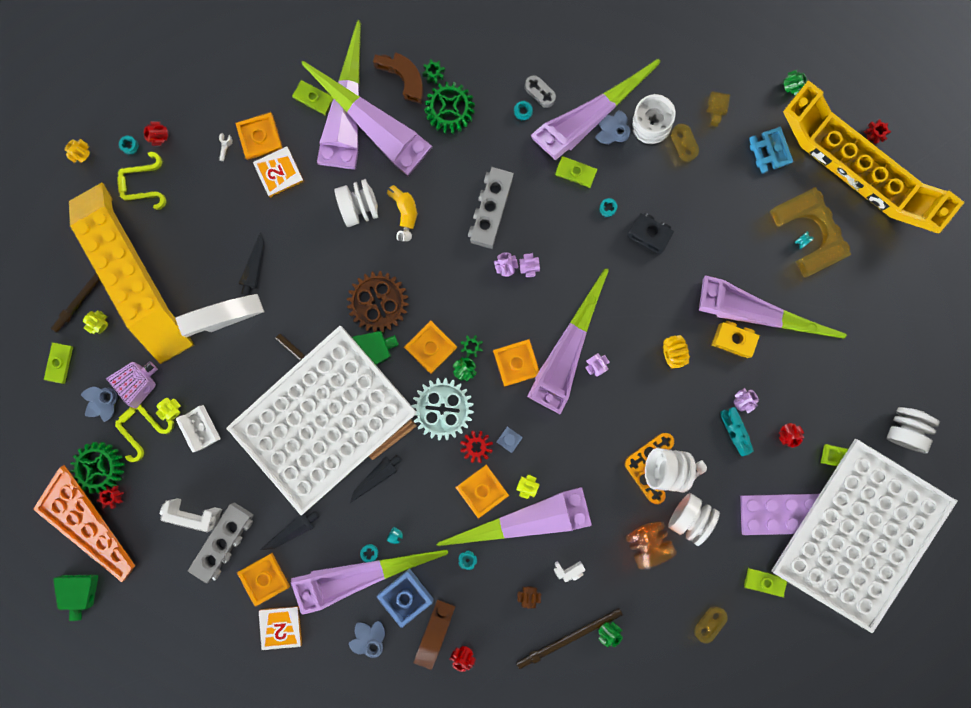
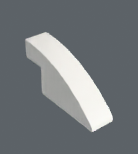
M258 294L186 313L176 317V321L181 335L188 337L204 330L209 332L219 330L263 313L264 310Z

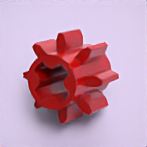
M881 119L875 123L870 122L868 124L869 129L864 131L867 134V140L874 141V145L879 143V141H886L887 137L885 135L891 133L888 130V123L881 122Z
M151 122L144 128V137L146 141L152 142V146H161V143H164L168 138V131L165 126L160 125V122Z
M792 423L784 425L781 428V432H779L781 443L783 445L787 444L788 447H797L804 439V431L801 426L796 427Z
M106 485L107 490L100 491V499L97 502L103 504L102 508H107L110 505V508L114 509L116 508V503L123 502L121 495L124 492H120L118 486H114L111 489L109 485Z
M461 646L452 652L450 660L454 661L453 667L456 670L464 672L466 669L470 670V667H473L476 658L472 657L473 651L470 648Z

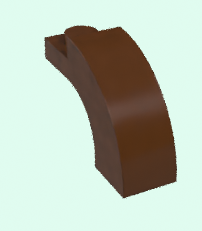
M396 52L393 59L385 54H381V56L375 54L373 59L375 68L394 73L404 81V99L422 104L424 90L422 79L416 66L408 58Z
M440 600L436 601L413 662L414 664L432 670L455 606Z

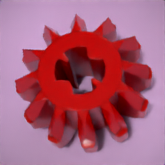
M471 431L473 438L471 439L467 434L464 436L469 442L461 441L462 445L467 446V448H462L461 452L468 451L464 458L467 459L471 455V463H474L475 457H478V462L482 463L481 455L487 460L489 457L485 454V451L492 453L493 450L486 448V446H491L493 443H485L489 436L486 435L482 439V431H479L478 437H476L475 431ZM476 441V444L477 442L482 444L480 452H477V450L476 452L472 451L473 442Z

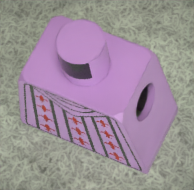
M150 361L144 367L132 362L106 379L124 402L136 409L156 386V383L150 376L158 369Z

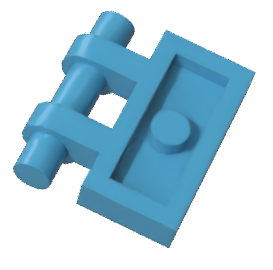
M781 127L763 132L761 134L762 141L758 142L756 135L749 138L751 143L750 149L754 151L757 160L755 163L760 168L761 174L769 171L768 163L772 164L773 169L793 163ZM766 147L768 157L764 158L761 148Z

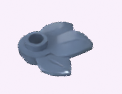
M618 110L614 117L607 115L601 120L599 125L602 130L595 136L596 140L604 144H610L614 141H626L631 133L627 125L628 118L626 114ZM624 130L622 134H618V131Z
M90 387L82 392L81 396L85 400L90 401L87 405L85 416L97 417L100 415L104 422L113 416L115 411L114 404L118 399L117 392L113 388L100 389L98 387ZM107 394L111 395V399L109 401L106 399Z
M377 621L372 627L365 623H356V639L349 642V647L356 654H366L370 658L378 657L383 651L382 641L385 637L382 623ZM371 644H375L377 646V649L375 651L370 649Z

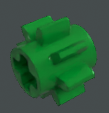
M430 59L428 65H423L426 71L422 72V76L427 77L428 84L435 82L437 85V81L440 79L444 80V76L441 73L445 72V67L440 68V61L436 63Z
M797 70L789 72L788 77L784 79L785 90L788 93H794V96L797 95L807 82L806 75L797 72Z
M467 335V341L460 342L464 345V348L460 351H466L467 358L470 357V354H474V357L477 358L476 353L478 351L483 352L479 348L483 341L477 342V335L473 339H470ZM469 342L477 344L475 351L472 352L471 349H466L469 346Z
M461 357L460 360H456L453 364L455 368L453 373L458 380H466L468 382L470 378L477 374L474 370L476 365L470 358Z
M614 622L611 624L605 623L599 629L598 633L601 636L598 640L608 648L610 645L616 647L622 641L623 637L620 633L623 630Z

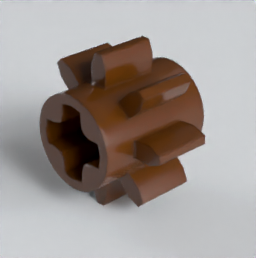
M525 586L522 587V592L518 591L517 601L522 602L521 607L536 608V603H541V594L537 592L536 587Z

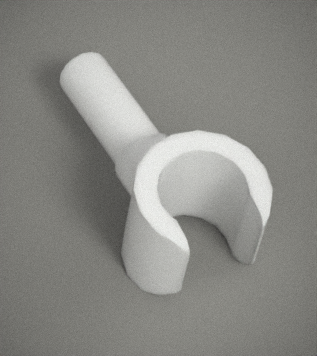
M221 133L219 140L222 144L219 160L224 161L227 147L232 145V139L229 135L228 140L223 141L224 134Z
M702 460L695 464L697 470L695 479L707 471V466Z

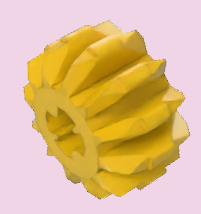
M681 335L666 338L663 341V349L667 364L671 368H680L689 364L690 356L685 339Z

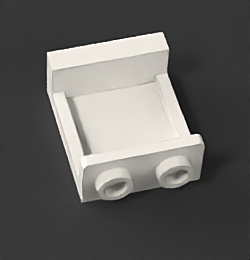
M179 498L166 501L160 510V515H162L161 521L205 532L211 531L216 527L222 513V509L216 507L204 510L203 516L180 511L181 499Z

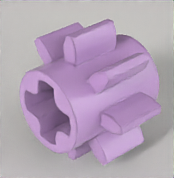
M508 252L499 254L498 260L494 261L497 273H501L502 276H510L515 273L514 268H518L515 255L511 256Z
M533 253L524 254V259H519L520 273H526V277H535V272H540L539 258H533Z
M598 353L587 360L589 365L585 368L590 375L594 373L598 377L608 370L606 365L610 362L605 355L601 357Z
M743 388L734 395L736 398L734 399V404L741 412L746 410L747 413H750L758 406L756 403L759 399L753 390L746 391Z

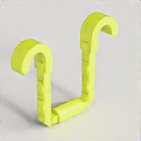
M149 152L148 155L151 158H156L155 164L121 168L117 173L118 191L120 197L125 201L159 197L160 202L156 205L154 204L153 208L160 210L165 206L166 198L159 192L125 195V173L154 171L161 167V157L155 152Z
M141 405L136 409L133 407L128 408L119 417L115 425L138 453L135 458L131 455L125 456L126 460L138 462L144 456L143 448L122 426V422L125 423L136 412L135 410L138 409L161 434L172 432L175 426L174 421L166 419L168 428L164 430Z

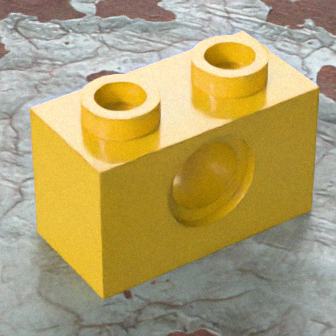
M730 321L720 323L712 346L744 358H751L760 335L754 334L755 331L750 328H738L736 323ZM733 334L739 336L740 341L738 344L733 342Z

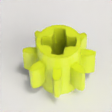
M91 311L83 319V322L86 324L84 329L90 334H95L96 332L101 334L108 326V322L105 321L108 317L101 311Z
M167 397L157 404L156 407L159 410L156 414L161 420L167 419L171 421L180 414L178 408L181 405L176 399L170 400Z
M527 475L526 478L521 477L516 490L520 491L519 496L528 499L529 496L535 497L540 485L535 482L537 478L531 475Z

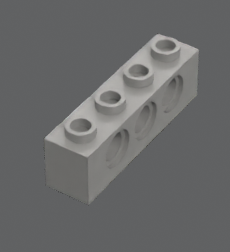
M494 167L491 168L490 172H486L484 183H487L485 190H481L479 201L482 202L480 208L475 210L473 219H476L474 226L470 227L468 237H471V243L493 249L514 173ZM493 186H498L501 191L494 194L490 189ZM493 204L496 208L494 211L489 212L485 209V206ZM488 222L490 228L483 230L480 228V224Z
M236 503L230 504L188 569V572L207 584L213 580L216 581L222 572L219 569L223 563L227 564L232 556L231 550L242 541L241 535L243 531H247L252 525L253 521L251 519L254 514ZM231 522L237 525L236 532L230 530L229 525ZM220 539L226 541L225 549L219 546ZM210 555L216 559L215 565L209 563Z

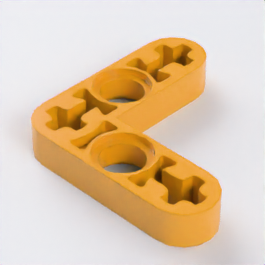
M669 433L657 435L625 460L626 469L647 499L654 504H661L665 500V491L654 489L656 492H661V494L659 495V500L652 499L654 495L650 489L648 491L645 490L650 486L648 484L642 485L640 482L641 475L645 474L646 462L643 464L642 460L637 463L638 467L635 469L634 467H629L631 464L630 460L639 459L640 457L637 454L640 453L641 457L646 461L645 449L647 447L656 449L657 447L653 443L656 442V445L660 444L662 437L669 438V445H662L659 448L670 450L674 445V438Z

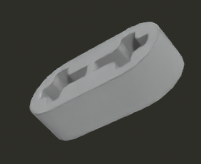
M533 75L527 78L525 83L527 93L545 108L553 106L556 98L555 92L538 76ZM530 82L533 84L537 82L539 91L535 87L531 89ZM541 93H543L545 96L550 95L551 101H543L544 96Z

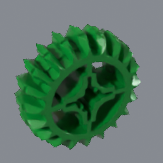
M446 81L445 87L438 84L439 90L432 88L433 94L427 95L429 100L425 101L427 107L424 108L425 113L428 114L426 118L431 120V126L437 124L436 129L438 131L442 127L444 133H447L448 129H451V133H454V128L461 131V125L467 127V121L471 122V115L475 114V110L472 109L475 107V102H471L473 96L468 95V89L463 91L462 84L458 88L456 87V82L449 86V83ZM446 95H454V97L447 98ZM439 100L442 105V108L439 110L440 112L436 114L434 108L437 101ZM461 101L465 104V110L462 115L459 114L457 109ZM446 105H450V107L452 105L453 109L447 110ZM447 117H452V118H454L455 120H444V119L447 118Z
M92 442L91 445L85 444L84 449L79 448V454H74L73 457L76 462L70 463L74 466V469H71L69 472L75 473L73 478L78 480L77 483L79 486H82L83 491L89 490L90 494L95 492L99 494L100 491L107 490L106 485L114 487L117 486L115 481L122 480L118 475L124 474L120 467L125 464L119 463L123 456H116L119 450H112L113 445L108 444L106 446L105 442H100L99 444ZM95 452L101 453L95 460L88 459ZM108 461L110 463V469L107 466ZM100 475L107 476L106 480L102 483H94L95 479H98Z

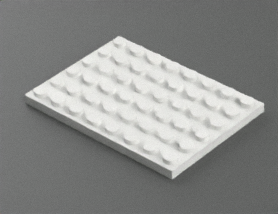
M339 326L226 429L299 514L303 515L415 416L417 412L346 330Z
M855 439L771 571L873 633L957 501Z

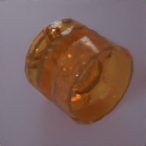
M663 521L642 525L625 536L627 542H633L629 545L631 550L640 549L633 556L639 569L658 565L677 554L672 541H662L668 535L666 530L661 531L665 528Z

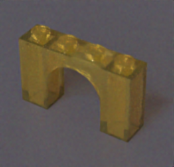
M816 187L770 210L778 228L798 218L812 219L820 226L823 234L820 247L815 252L796 261L804 278L851 255L849 244L843 240L840 227L833 221L832 212L826 207L823 202L824 197Z

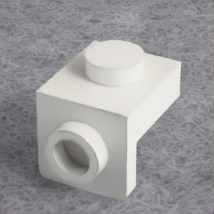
M580 561L564 571L559 562H555L557 568L554 571L559 580L563 578L567 582L571 579L577 580L584 575L582 572L585 571V568Z

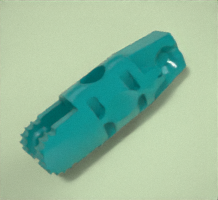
M736 407L730 408L729 411H721V418L740 455L746 456L751 454L754 450L750 437Z

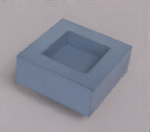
M506 427L496 442L512 453L523 437L509 427Z

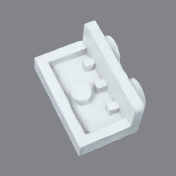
M204 405L198 406L186 415L176 418L179 428L192 452L205 449L220 440Z

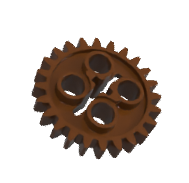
M373 271L371 272V277L364 274L365 280L357 278L359 284H352L355 290H349L348 292L352 297L347 298V301L352 302L347 308L353 309L349 315L356 316L353 322L361 321L359 327L362 328L366 325V331L368 332L371 327L373 332H377L378 328H380L382 333L385 332V327L391 331L392 324L398 327L397 320H404L401 314H407V311L403 308L409 306L408 303L404 302V300L409 298L407 295H403L407 291L406 288L400 289L402 282L395 283L397 278L394 276L390 279L389 273L383 277L381 271H379L378 276ZM381 285H386L388 288L385 294L378 293V288ZM370 287L374 288L379 300H383L380 304L386 314L385 318H383L379 307L374 304L376 300L371 293ZM364 293L370 294V299L367 302H361V296ZM389 302H393L396 305L395 309L391 312L386 311V305ZM372 310L378 311V316L374 320L369 319L368 316Z

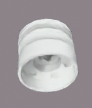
M657 94L648 95L640 100L636 106L632 122L633 132L640 141L656 144L667 138L672 129L676 114L672 102L663 95Z
M366 179L361 180L363 187L361 190L357 182H354V192H350L347 185L334 189L339 209L347 227L359 224V214H362L364 219L369 221L367 213L371 211L373 219L378 218V205L373 190Z
M898 407L896 413L902 417L895 416L894 421L900 424L901 427L891 426L886 439L907 449L928 453L932 440L924 435L935 434L936 430L931 427H938L939 421L922 411Z
M656 448L650 452L645 465V478L650 488L686 492L692 487L695 480L696 465L693 456L689 452L672 451L662 448Z
M688 493L673 512L668 527L680 535L687 530L686 539L692 540V543L699 546L713 531L719 518V511L714 508L711 509V506L708 504L700 509L702 500Z

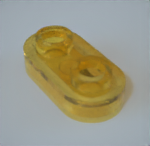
M686 124L676 125L671 132L673 143L683 160L692 161L699 153L697 142L691 129ZM677 133H682L683 137H678ZM686 149L691 151L690 155L685 153Z
M718 606L711 607L695 627L696 638L702 643L713 641L727 622L726 612ZM715 613L719 614L717 619H713ZM702 629H707L705 635L701 634Z

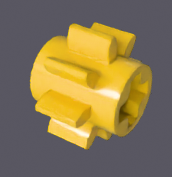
M72 139L65 147L67 158L73 163L77 160L84 162L90 154V151L87 150L89 148L88 144L82 139H79L78 142Z

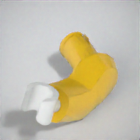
M393 185L390 189L394 193L387 190V195L397 202V207L401 212L400 226L404 227V230L399 231L396 237L398 241H410L412 234L409 232V229L414 228L417 217L415 201L410 193H403Z

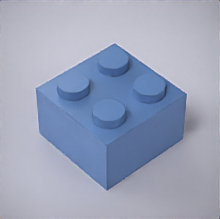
M410 568L377 595V598L401 628L433 602V597Z

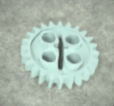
M437 378L436 384L430 380V387L423 384L424 391L417 390L420 397L413 398L417 401V404L411 406L416 408V415L418 417L414 420V423L420 422L421 424L418 429L425 428L424 435L431 432V438L435 434L438 435V440H441L442 435H445L446 440H449V434L456 438V431L462 434L461 427L468 428V425L465 423L466 420L472 421L468 414L474 413V411L469 410V407L474 404L467 401L471 396L464 395L467 389L460 390L461 383L454 386L455 380H452L450 384H448L447 378L444 379L443 383ZM433 393L439 395V402L436 404H431L429 401V396ZM451 395H456L459 399L458 404L455 406H450L448 403V398ZM442 404H445L446 408L459 409L460 412L445 411L444 415H441V411L428 410L426 406L441 407ZM430 412H434L437 415L435 423H429L427 420V415ZM449 414H454L457 418L454 425H448L446 422V417Z

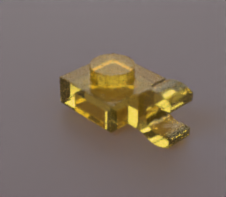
M711 92L707 112L712 113L711 126L718 127L722 115L727 114L730 95Z

